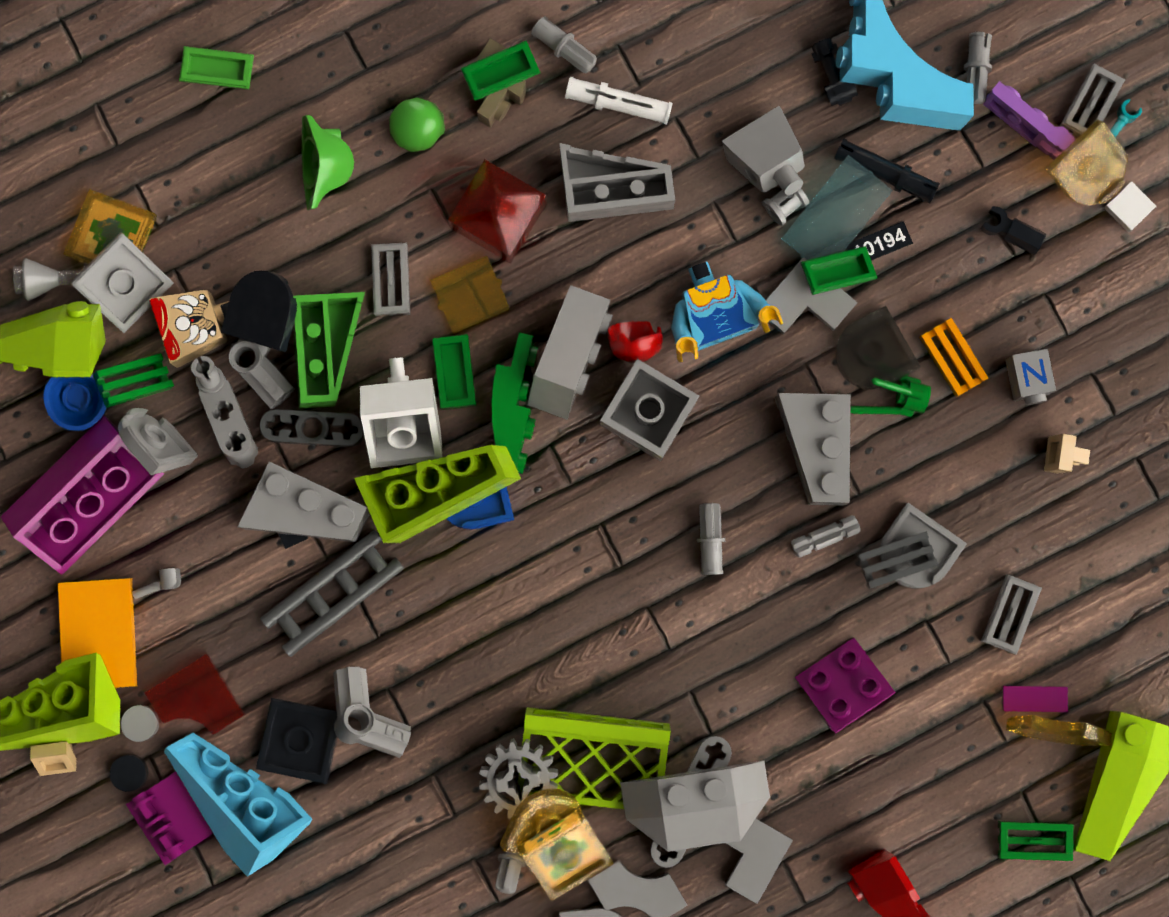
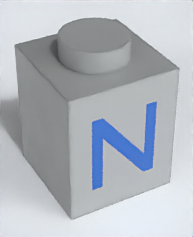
M1048 349L1015 354L1005 360L1014 401L1025 400V405L1046 402V395L1056 391Z

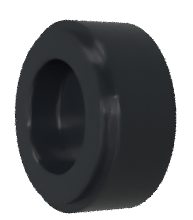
M121 756L114 761L110 768L111 782L117 789L124 792L137 790L147 781L148 766L139 756Z

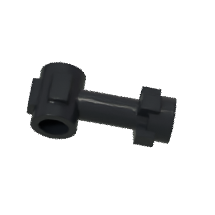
M831 38L813 44L811 48L814 53H811L814 63L821 61L830 82L829 85L824 86L830 105L838 104L840 107L852 102V98L858 96L854 83L840 82V69L836 67V59L834 57L838 51L837 44H833Z

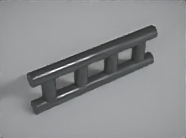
M375 530L368 533L260 617L268 629L278 622L288 635L290 640L282 648L289 657L300 651L405 569L397 558H394L387 564L378 553L375 546L382 539ZM363 556L376 573L358 586L346 569ZM335 578L347 596L330 608L318 593V590ZM304 601H307L319 618L301 630L289 613Z

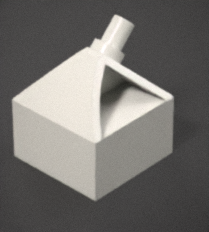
M403 358L389 359L391 377L387 378L388 383L360 386V416L371 468L413 464L442 458L441 428L433 379L409 381V376H405Z

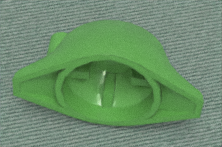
M305 115L302 117V171L307 210H312L318 207L325 194L342 186L349 180L354 169V159L349 146L341 139L340 129H322L312 116Z

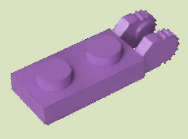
M999 81L987 95L986 101L983 103L984 106L1033 146L1038 147L1046 155H1050V158L1052 157L1053 160L1062 159L1067 155V152L1074 148L1075 136H1072V133L1068 132L1069 130L1064 126L1054 127L1048 121L1045 113L1029 106L1021 99L1018 91L1011 86H1005Z

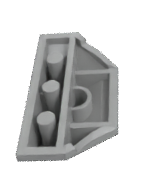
M764 760L620 782L626 820L668 852L741 841L770 798Z

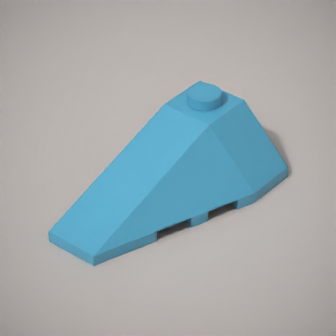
M191 733L165 748L164 753L219 844L247 877L273 861L311 823L312 818L288 792L280 787L274 790L258 779L260 775L255 771L249 769L246 772L230 762L228 754L197 734Z

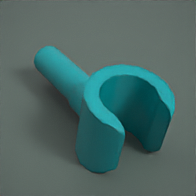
M1130 99L1124 101L1117 110L1118 119L1106 135L1107 140L1113 141L1127 123L1134 122L1141 115L1142 108L1140 107L1134 115H1129L1125 110V106L1130 102Z

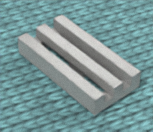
M1094 63L1059 127L1064 126L1066 129L1073 131L1072 134L1078 137L1080 135L1085 138V141L1091 143L1125 79ZM1097 74L1101 76V79L1081 117L1075 123L1072 119ZM1110 81L1114 84L1089 130L1084 125L1107 82Z
M407 243L371 244L374 315H411ZM394 251H400L402 306H396ZM380 252H386L388 306L382 307Z
M1009 574L1006 575L981 642L1017 655L1042 588ZM1012 585H1015L1017 588L998 638L995 639L993 635ZM1026 589L1030 591L1012 642L1008 644L1005 641Z

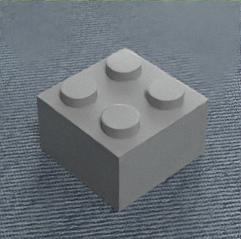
M637 359L602 416L600 426L661 461L695 406L699 395Z

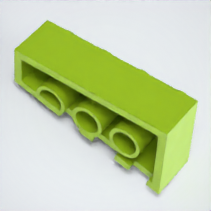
M487 445L354 479L382 542L401 543L520 480L521 477L506 446Z

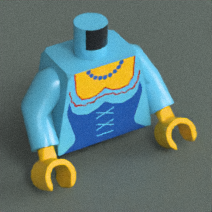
M703 262L688 269L695 287L684 291L682 300L675 305L671 330L676 344L678 362H683L682 354L684 352H692L694 358L698 359V351L756 330L759 325L758 319L765 333L770 332L768 321L777 320L780 325L783 324L779 309L769 305L761 294L745 282L734 280L731 275L714 279L709 263Z

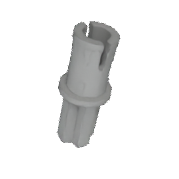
M546 16L539 19L533 27L531 34L554 50V56L557 58L562 56L583 73H588L595 66L596 56L574 40V34L565 33L549 21Z
M985 32L969 34L968 63L964 64V70L967 72L966 83H973L974 104H983L986 101L988 73L992 71V65L989 64L992 35L988 33L986 38H984Z
M704 503L699 507L700 538H697V542H700L701 575L724 574L722 567V542H725V538H722L721 506L717 503Z

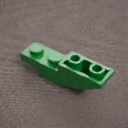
M519 332L511 367L500 364L496 365L492 390V426L495 444L507 447L518 473L523 475L528 454L522 453L525 439H532L536 419L530 418V408L518 405L519 401L526 402L530 381L525 380L528 366L533 368L535 366L539 347L533 346L534 338L532 335Z

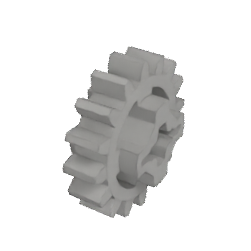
M511 739L508 749H505L499 743L496 745L497 756L490 753L486 755L485 761L490 767L481 766L479 774L487 777V779L480 781L479 789L489 790L485 795L484 801L485 803L496 802L494 810L496 814L505 808L508 810V819H512L515 812H520L523 820H526L528 810L532 809L539 815L542 810L541 802L547 805L552 803V797L547 792H557L558 784L550 781V779L558 777V769L549 768L553 762V756L549 755L543 758L541 756L543 751L541 744L535 750L530 749L529 739L524 741L522 747L517 746L515 739ZM523 757L532 760L538 766H531L523 760ZM508 759L506 770L495 774L497 767L504 760ZM516 766L521 778L525 779L522 792L520 791V785L517 784L516 780H513ZM543 784L538 794L529 799V792L532 788ZM501 792L509 794L514 798V801L504 797Z

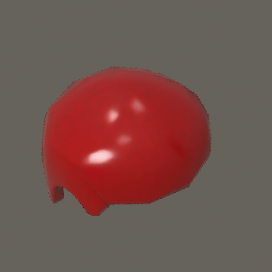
M648 321L617 323L610 325L607 329L611 351L617 358L623 361L635 363L639 359L645 362L661 350L663 343L661 327H657V332L655 333L651 323Z

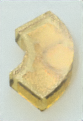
M1027 715L1008 718L1006 731L1044 741L1082 746L1111 745L1112 733L1086 722H1064Z

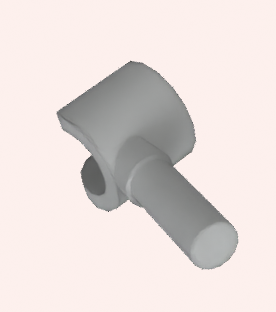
M168 568L159 570L160 581L132 591L133 597L138 599L155 591L178 588L181 585L180 569Z

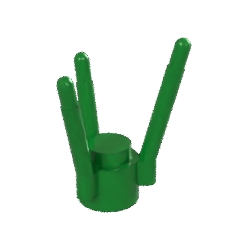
M861 356L860 360L863 363L901 381L899 385L878 378L872 379V384L897 392L896 403L901 404V407L850 406V413L893 414L912 417L914 411L919 413L925 412L931 395V386L921 384L920 379L909 377L867 356Z

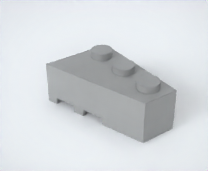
M559 143L568 222L674 209L675 194L671 165L627 156L624 158L604 154L602 151H589Z
M570 285L534 374L528 401L529 406L568 420L577 394L583 395L590 376L585 374L588 363L594 365L598 357L601 345L596 342L599 334L606 335L607 329L610 326L613 317L612 314L607 313L610 299Z
M778 393L774 399L781 414L785 433L796 461L795 464L808 505L845 506L850 503L851 394Z
M268 462L238 527L245 530L357 542L370 513L367 507L272 462Z

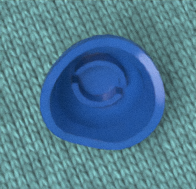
M92 372L91 377H51L47 382L43 394L44 405L48 415L58 426L67 430L80 431L92 427L102 418L107 408L93 377L94 372Z

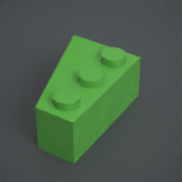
M365 292L293 296L297 301V313L293 332L299 409L334 407L336 405Z

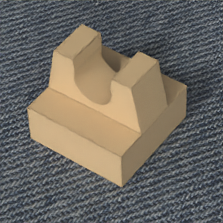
M1067 434L1048 436L1044 471L1056 474L1072 472L1073 465L1089 464L1090 450L1075 447L1077 436Z
M67 741L31 746L30 760L40 776L76 771L77 758L73 753L72 744H68Z

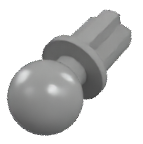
M521 827L508 829L502 838V845L506 854L498 855L500 866L495 883V889L501 893L514 894L516 892L521 867L526 866L527 861L520 856L527 852L525 847L531 844V838L529 833Z

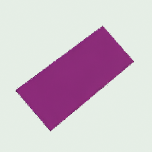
M1003 686V711L1068 712V687Z

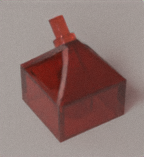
M484 160L449 217L448 222L452 230L511 264L546 207L547 198L544 193L489 161Z

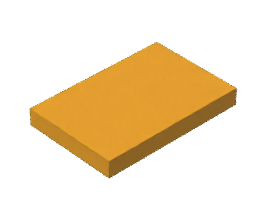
M132 578L58 583L61 663L65 660L98 653L103 659L115 688L137 686Z

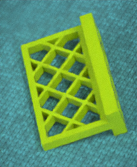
M527 707L522 746L526 739L530 740L531 734L547 736L554 747L542 757L553 755L559 751L570 765L558 777L550 779V781L558 784V792H547L552 797V801L624 809L623 800L621 799L622 791L613 798H605L600 795L595 786L611 775L621 788L620 782L623 781L614 771L630 759L642 773L636 780L652 778L650 775L657 770V777L665 776L671 730L669 723ZM555 737H561V738H565V739H563V740L559 743V742L555 739ZM572 739L582 740L591 750L576 762L563 749V746ZM590 741H596L601 743L594 747V745ZM609 743L618 744L627 754L611 767L598 752ZM626 745L637 747L630 751ZM645 747L660 749L659 762L647 771L635 757ZM595 755L606 771L590 782L579 766ZM523 757V760L528 763V758ZM535 762L531 764V766H538ZM573 771L576 772L586 785L577 794L566 793L559 784L561 780ZM519 773L518 785H520V791L522 792L525 779L521 778ZM532 789L529 792V799L538 794L540 790ZM591 791L594 796H588L585 794Z

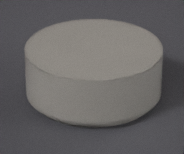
M137 705L129 708L121 719L123 734L135 742L151 739L159 728L157 713L146 705Z

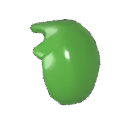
M420 97L406 99L399 103L389 118L391 137L399 147L410 152L430 149L445 131L444 114L435 103Z

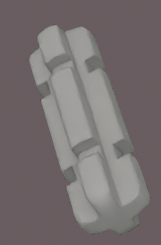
M851 515L839 520V524L834 522L808 533L809 536L807 537L803 535L793 539L791 546L795 555L800 558L812 553L811 550L813 549L817 551L843 540L844 536L849 538L858 534L861 530L857 519Z

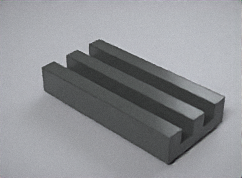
M927 531L858 554L857 557L868 588L871 589L938 566L937 559H935L932 545H930ZM919 541L922 545L920 549L869 566L867 561L869 558ZM925 555L927 562L874 579L872 576L873 572Z

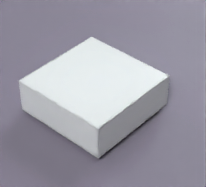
M1131 181L1104 209L1129 233L1156 205Z

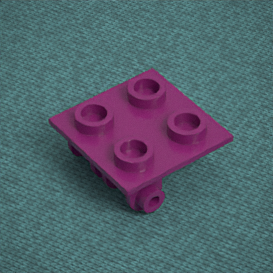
M852 638L795 677L824 717L827 726L835 734L896 693L855 638Z
M176 771L126 804L164 865H167L213 834Z

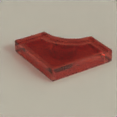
M209 654L202 656L145 692L163 724L176 719H192L203 724L215 735L246 715Z

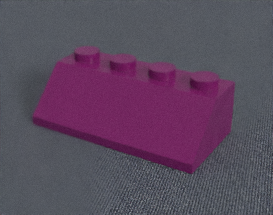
M103 416L0 518L16 540L62 575L164 473L150 475L124 444L118 427Z

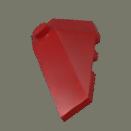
M883 849L848 871L852 881L847 884L858 902L865 900L882 917H930L924 907L917 903L920 897L897 858L887 850Z

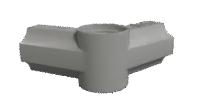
M239 338L238 342L230 349L229 363L269 408L274 409L283 403L295 388L267 358L271 348ZM254 351L256 355L254 364L247 368L241 367L239 359L242 353Z
M346 667L335 670L333 678L337 720L335 721L334 731L338 739L346 744L359 743L400 758L408 745L411 726L378 715L371 710L366 669ZM348 717H353L360 722L361 731L351 728Z

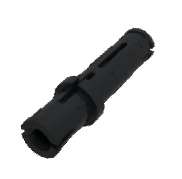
M845 138L842 140L841 146H839L834 157L835 160H839L895 186L894 190L899 193L903 190L927 201L929 204L940 185L939 182L911 171L912 167L907 164L905 167L847 141Z

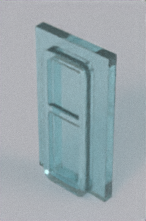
M848 155L781 239L801 254L802 258L804 257L807 260L843 252L893 190L874 176L872 171H868Z

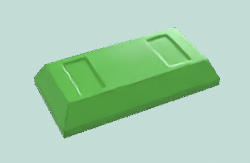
M184 46L179 81L249 90L254 55Z

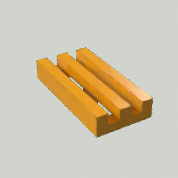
M952 318L919 337L956 398L988 379L987 374ZM946 329L975 374V379H972L945 335L944 331ZM937 336L964 380L965 384L963 386H960L931 338Z

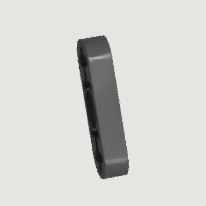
M274 409L266 412L260 421L261 433L265 438L274 443L354 447L364 438L362 421L357 416L349 413ZM280 417L282 423L294 425L293 417H299L296 422L297 438H291L293 431L287 429L280 430L279 436H274V431L268 428V424L274 423L275 418ZM311 418L320 420L323 425L322 433L316 438H308L303 433L304 423ZM328 419H334L332 424L334 427H345L346 421H351L352 426L358 428L357 434H351L350 440H345V435L342 433L332 432L333 440H327L330 432Z

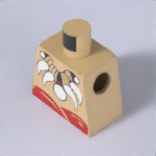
M208 290L149 299L169 362L176 368L195 360L227 342L226 334L221 333L229 301L216 305L212 294Z

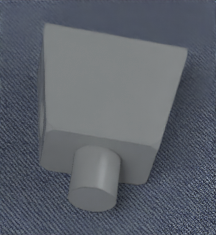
M777 106L722 140L728 162L761 192H767L779 185L786 195H791L802 187L803 180L797 173L805 167L803 152L780 106Z

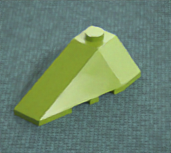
M76 301L1 324L0 364L3 362L11 363L14 370L25 372L29 369L28 367L42 369L44 376L91 377L106 343L100 304H87L83 301Z
M98 653L65 660L57 665L56 671L42 680L36 678L28 683V689L15 697L7 696L0 700V751L31 748V746L66 741L68 744L90 742L120 734V698L103 659Z
M1110 711L1074 851L1111 861L1169 772V726L1124 712Z

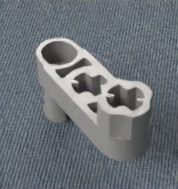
M201 356L202 364L196 358L192 362L191 371L196 377V385L199 389L198 394L218 444L231 465H237L242 469L254 464L255 457L259 452L233 388L223 372L214 365L211 358ZM227 407L230 411V418L223 421L220 417V410ZM241 444L242 449L237 451L236 446Z

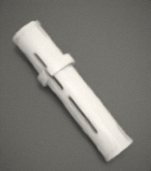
M571 76L569 78L565 99L595 105V109L601 111L602 108H607L662 122L666 125L668 123L672 102L668 103L608 87L609 83L601 82V85L575 79Z

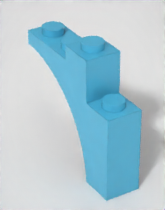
M849 0L850 6H853V18L849 27L850 37L843 46L838 48L836 54V67L840 68V82L878 87L876 104L880 106V120L960 131L974 116L973 83H966L952 78L921 59L905 43L895 29L883 0Z

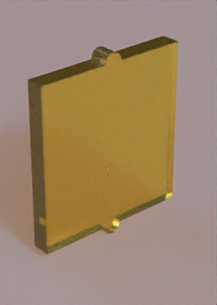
M487 256L430 280L440 302L438 308L440 311H444L453 334L510 310L500 287L502 280L496 278Z

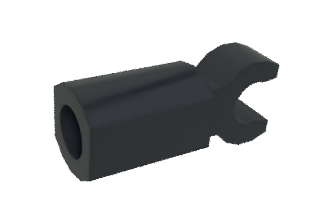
M993 206L988 213L997 217L998 225L991 226L984 222L980 229L988 235L1000 234L1004 236L1003 240L1032 255H1036L1046 237V233L1016 218L1013 220L1009 219L1007 213L1002 208Z

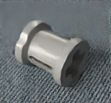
M801 188L791 195H786L781 190L771 199L765 198L762 201V205L767 213L780 226L786 223V218L800 206L806 207L809 204V199Z

